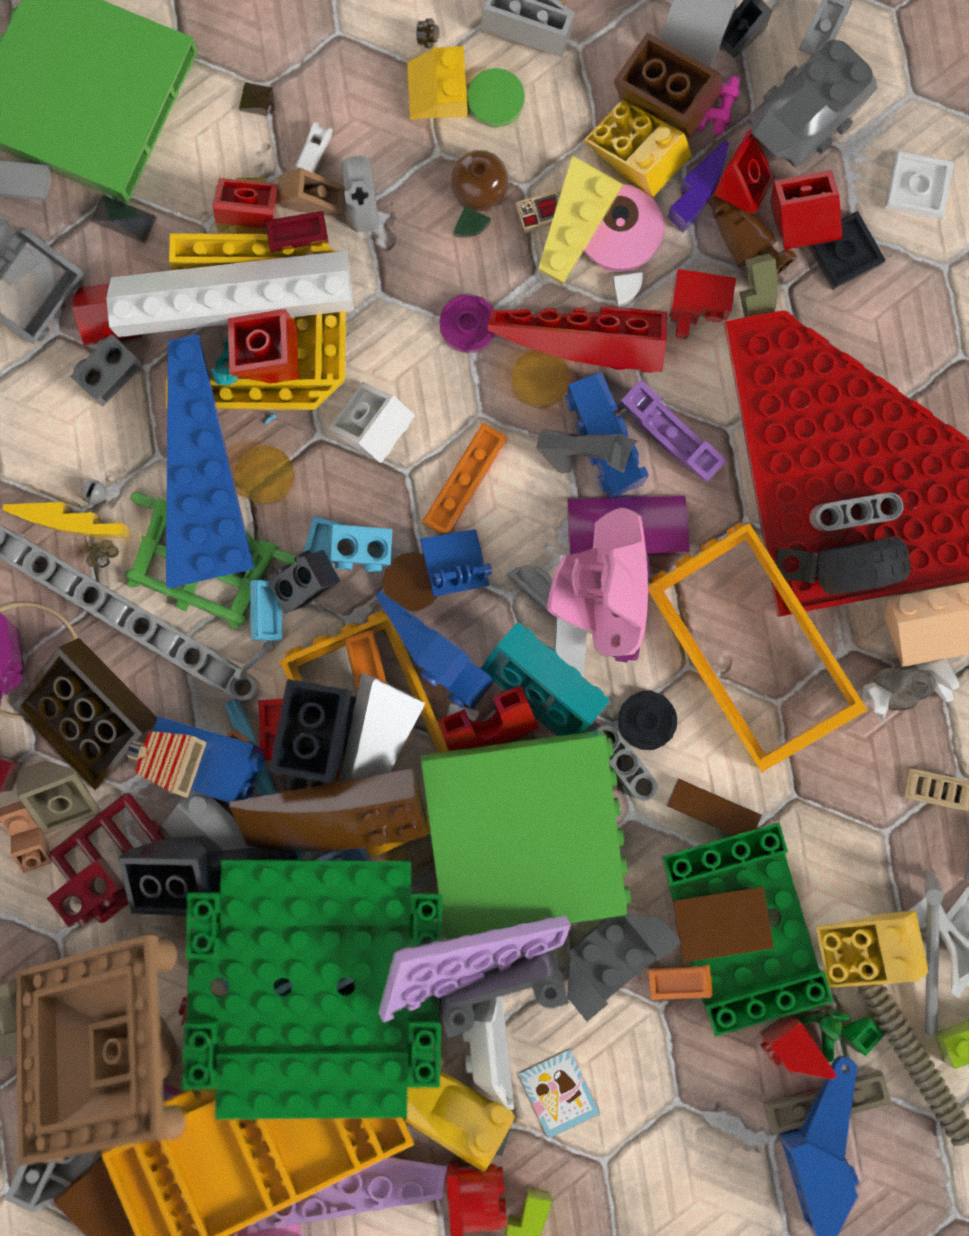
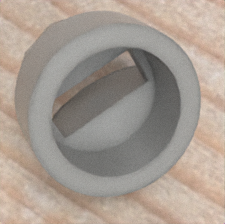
M89 480L82 485L81 494L87 502L99 504L106 498L107 490L100 481ZM96 484L92 491L91 497H87L92 485Z

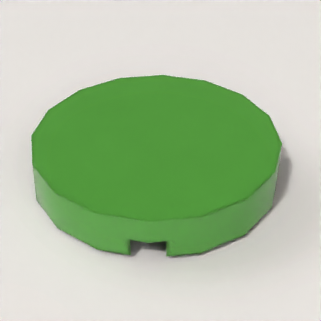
M492 68L484 70L474 77L468 88L467 103L470 113L478 122L498 128L509 125L519 117L524 105L525 93L522 83L515 74L505 69Z

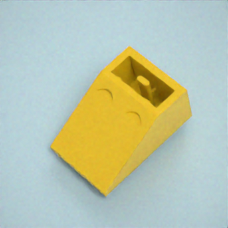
M623 99L584 139V142L628 182L652 197L692 157L683 132Z
M916 910L885 913L816 926L829 988L919 981L929 972Z

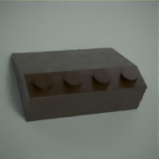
M80 638L58 647L13 705L94 790H97L129 759L127 751L133 741L145 743L147 734L153 731L157 721V717Z

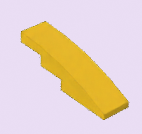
M64 502L3 504V511L40 527L78 536L130 539V527L124 523L100 524V517L93 512L70 513V506Z

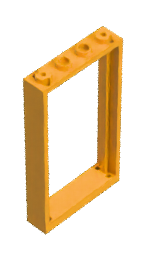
M739 522L726 531L728 537L720 542L716 538L710 540L700 547L703 552L692 558L688 554L675 562L677 567L675 570L668 574L665 570H662L651 577L649 580L652 584L648 586V592L762 773L868 710L750 523L744 526L742 522ZM745 540L849 703L767 753L761 748L664 592Z
M384 611L368 616L369 622L357 626V623L354 622L340 628L341 634L330 638L329 634L320 636L312 640L313 646L302 649L301 646L292 648L285 652V658L280 659L287 679L303 681L297 667L345 647V637L374 631V634L385 630L413 696L425 703L420 713L437 753L449 751L407 648ZM340 768L338 770L334 783L339 782L341 773ZM429 819L426 820L427 834L431 832ZM405 840L382 846L367 847L366 850L372 858L409 841Z

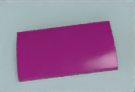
M685 496L567 499L569 555L593 549L595 522L604 515L619 508L630 509L641 516L647 556L687 555L690 552Z

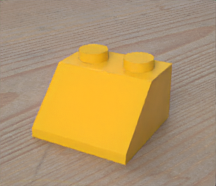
M464 46L435 47L407 62L410 120L467 117Z

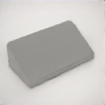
M0 160V197L45 201L52 184L48 165Z

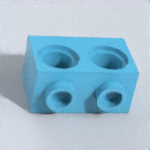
M333 524L329 528L327 557L331 564H335L334 569L352 570L353 565L364 566V571L382 572V567L386 568L391 564L392 529ZM339 541H347L351 545L352 552L349 556L339 553L337 549ZM369 543H376L380 547L381 555L379 558H373L368 554L367 546Z

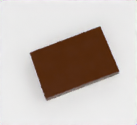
M763 886L672 900L677 935L681 941L679 948L682 962L774 948Z
M102 1156L53 1198L54 1204L85 1236H136Z

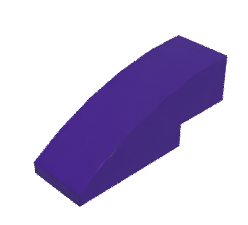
M726 140L682 181L680 190L684 195L670 207L667 217L683 233L700 215L717 185L728 152L729 143Z

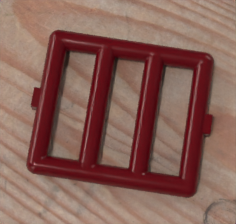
M124 793L52 849L49 853V858L68 882L77 873L64 855L77 845L91 863L103 858L88 838L101 826L123 854L134 848L112 820L124 808H127L152 843L165 839L160 833L161 826L155 819L150 820L130 793ZM125 887L118 892L120 898L107 908L100 906L93 911L96 915L94 918L99 923H105L129 904Z

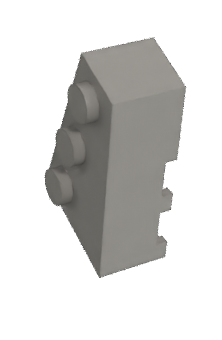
M486 0L482 10L481 30L562 57L571 35L575 12L558 0Z

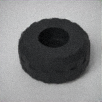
M899 536L852 543L818 552L816 566L819 586L826 594L849 593L898 583L906 580L911 571L907 545Z

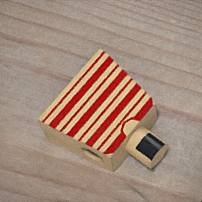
M151 731L147 734L145 743L133 741L129 745L127 756L138 761L135 768L136 774L171 793L188 798L207 742L191 735Z

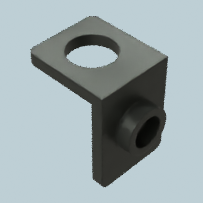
M779 548L777 549L775 564L785 579L814 583L815 577H817L818 553ZM787 556H794L799 561V568L794 573H786L782 568V561Z

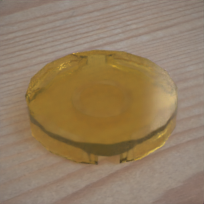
M531 350L519 357L513 366L511 383L514 393L521 402L535 408H545L553 406L563 398L568 388L570 375L567 364L562 358Z
M261 445L251 448L241 456L236 466L235 479L239 490L247 499L257 504L265 505L280 502L285 498L294 485L295 476L292 462L283 451L273 446Z

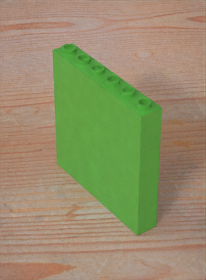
M21 0L19 5L12 11L11 22L7 31L2 33L0 37V150L29 163L48 165L49 170L53 173L128 203L198 52L193 37L104 0Z
M602 730L420 755L439 894H443L442 920L445 941L458 939L465 935L473 936L487 933L493 929L501 930L515 927L522 923L538 922L546 918L566 916L570 923L627 915L626 905L631 904L629 887L624 886L623 875H627L628 870L625 856H620L619 846L624 845L622 828L617 827L616 816H620L621 812L618 797H613L612 787L617 786L616 772L614 768H610L609 757L613 756V745L611 738H606Z

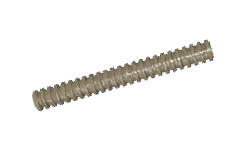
M882 984L854 986L859 988L858 994L864 996L863 1002L869 1004L868 1010L874 1012L873 1018L879 1020L878 1026L884 1029L883 1034L889 1037L888 1042L890 1045L895 1046L894 1052L900 1054L899 1060L905 1062L904 1068L910 1070L909 1076L915 1079L914 1084L920 1087L919 1092L925 1096V1102L931 1104L930 1110L936 1112L935 1118L941 1121L940 1126L946 1129L945 1134L951 1138L950 1142L952 1145L963 1146L969 1143V1119H965L966 1114L963 1110H960V1104L955 1102L956 1097L953 1094H949L950 1088L944 1085V1078L939 1077V1070L934 1069L935 1064L932 1060H929V1054L923 1052L924 1046L918 1044V1036H913L914 1030L908 1027V1020L903 1019V1012L897 1010L898 1004L892 1002L893 996L887 994L888 988L882 986Z

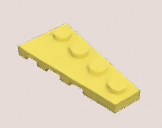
M572 155L538 272L560 285H564L622 189V183Z

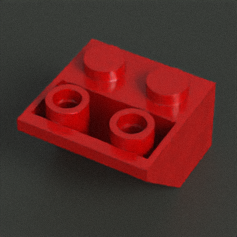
M832 170L774 181L770 204L784 250L842 239L840 196Z

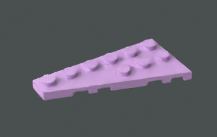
M566 916L546 918L538 922L522 923L515 927L501 930L493 929L487 933L473 936L465 935L454 940L438 941L430 945L405 948L395 952L379 1015L382 1021L386 1022L393 1019L392 1013L404 1007H408L409 1011L420 1007V1002L432 995L442 998L485 979L484 973L498 967L499 971L502 972L511 968V963L518 958L525 956L527 959H532L564 945L571 924Z
M390 1156L249 1225L247 1234L442 1199L447 1165Z

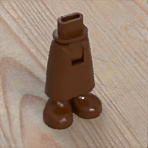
M715 195L707 201L713 209L712 217L716 220L720 234L738 267L746 265L745 260L754 258L757 254H770L775 258L778 275L797 258L792 250L778 252L772 247L777 242L776 237L753 213L750 214ZM747 277L746 282L747 285L750 287L749 278Z

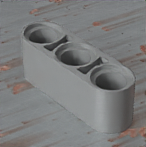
M882 493L824 503L815 506L811 510L809 520L811 525L819 531H831L889 521L901 515L903 502L894 493ZM884 499H887L891 504V510L887 515L883 514L880 509V504ZM854 504L859 505L862 510L861 517L858 520L853 519L850 514V509ZM824 509L829 510L832 514V521L827 526L820 519Z
M601 726L595 729V731H609L612 734L613 756L609 757L610 768L615 769L616 777L627 791L638 800L647 801L652 799L657 794L658 783L620 733L611 726ZM622 754L628 755L632 760V766L626 772L620 771L616 766L617 758ZM645 778L649 781L651 788L646 795L641 796L636 792L635 785L639 779Z

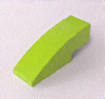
M527 1188L521 1217L508 1216L504 1236H541L552 1203L551 1193Z

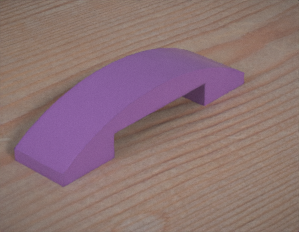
M640 380L620 401L621 404L675 459L703 481L708 482L727 460L706 440L702 441L661 403L662 399Z

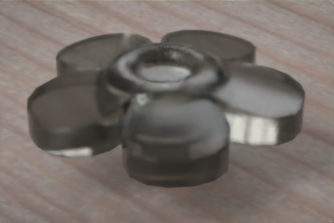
M104 540L101 542L100 547L95 544L89 548V556L86 558V563L90 567L98 564L100 568H104L110 564L109 558L118 556L119 549L114 546L111 540Z

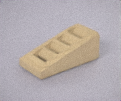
M909 768L903 798L960 811H969V781ZM919 777L924 778L921 795L915 794ZM931 780L936 781L933 798L928 797ZM944 783H949L946 799L941 800ZM958 785L960 786L957 803H955L954 799Z

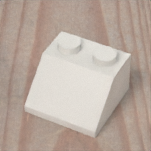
M362 382L328 429L364 455L381 463L390 454L392 447L402 433L408 429L415 415L394 395Z

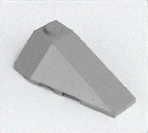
M193 791L189 793L188 798L185 797L174 808L161 825L172 837L197 838L207 852L256 847L246 844L231 809L223 800Z

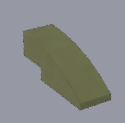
M770 254L746 259L751 289L739 292L744 318L775 312L777 303L775 258Z

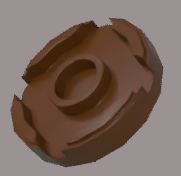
M415 552L401 554L393 559L391 564L385 569L383 578L385 594L406 611L415 612L423 610L434 604L438 596L433 597L423 554Z

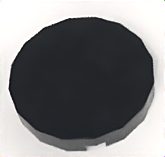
M641 691L631 695L622 704L618 713V728L621 736L629 745L640 750H655L664 746L673 738L677 728V713L664 695L654 691Z

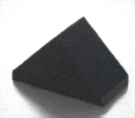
M743 0L732 14L721 45L733 57H736L766 30L773 11L762 0Z

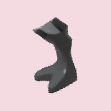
M543 429L538 437L536 448L562 474L571 472L570 454L606 460L608 465L624 473L630 451L637 440L628 438L623 434L578 436L572 433Z

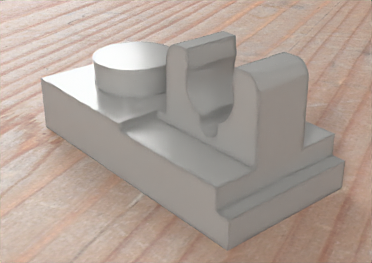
M821 0L798 50L812 56L827 41L835 40L852 3L846 0Z

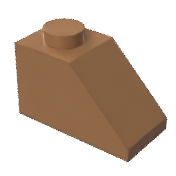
M298 168L279 175L276 204L302 213L323 211L324 214L343 215L345 188L342 184L303 168Z

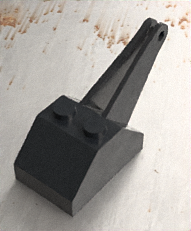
M287 679L269 772L290 775L292 791L307 788V779H312L311 787L320 786L323 781L334 783L345 754L349 735L351 691Z
M170 837L130 849L121 855L118 860L131 914L187 916L188 893H216L221 891L222 860H298V855L294 853L295 850H278L263 847L207 852L197 838Z

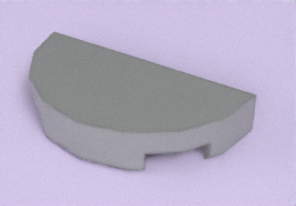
M526 565L516 567L506 574L546 613L551 614L547 610V603L553 579L548 572L537 566Z

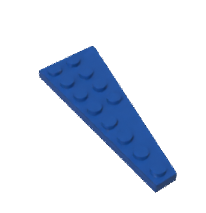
M198 334L168 341L167 589L255 569L205 356Z

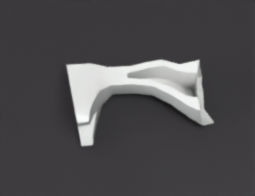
M945 658L884 672L876 682L863 686L862 696L874 709L882 723L894 696L907 684L918 679L927 681L945 702L953 701L952 690L959 688V683L949 662Z
M926 897L909 910H916L920 929L926 927ZM940 904L939 935L950 953L951 993L960 999L964 988L969 985V941L955 929L946 917Z

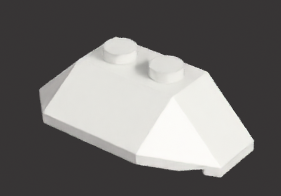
M502 996L476 1003L473 1007V1026L469 1031L463 1033L464 1042H470L471 1054L465 1055L467 1074L473 1073L474 1083L507 1110H514Z

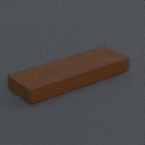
M677 779L666 805L731 835L757 829L762 814L681 779Z

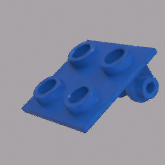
M476 529L420 539L433 597L490 586L488 575H492V567L490 563L485 564Z

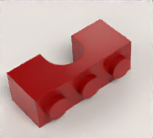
M519 685L494 696L496 711L486 721L475 722L471 720L465 709L437 720L448 750L455 751L504 744L539 729L521 686Z

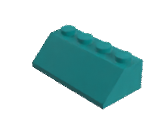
M519 622L496 645L480 667L504 691L520 685L533 716L557 736L583 733L610 702V699L604 695L600 688L588 682L575 667L568 665L558 656L554 649L543 644L530 629L523 627Z

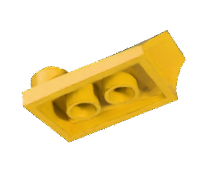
M441 1070L440 1088H408V1108L405 1122L485 1172L516 1117L512 1111L507 1110L497 1101H491Z

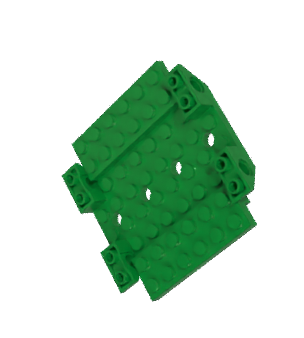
M222 860L221 895L220 893H188L186 958H188L187 1020L184 1023L182 1090H215L216 1086L215 1120L407 1118L408 1088H440V998L432 995L420 1002V1007L409 1011L408 1007L392 1013L393 1019L386 1022L382 1021L379 1009L395 952L405 948H417L438 941L442 942L443 894H411V861ZM223 978L228 982L229 990L226 994L217 995L212 991L211 983L214 979ZM279 978L289 979L292 983L291 992L286 995L278 994L274 989L275 981ZM350 978L354 981L355 989L351 994L343 995L338 991L337 983L340 979Z

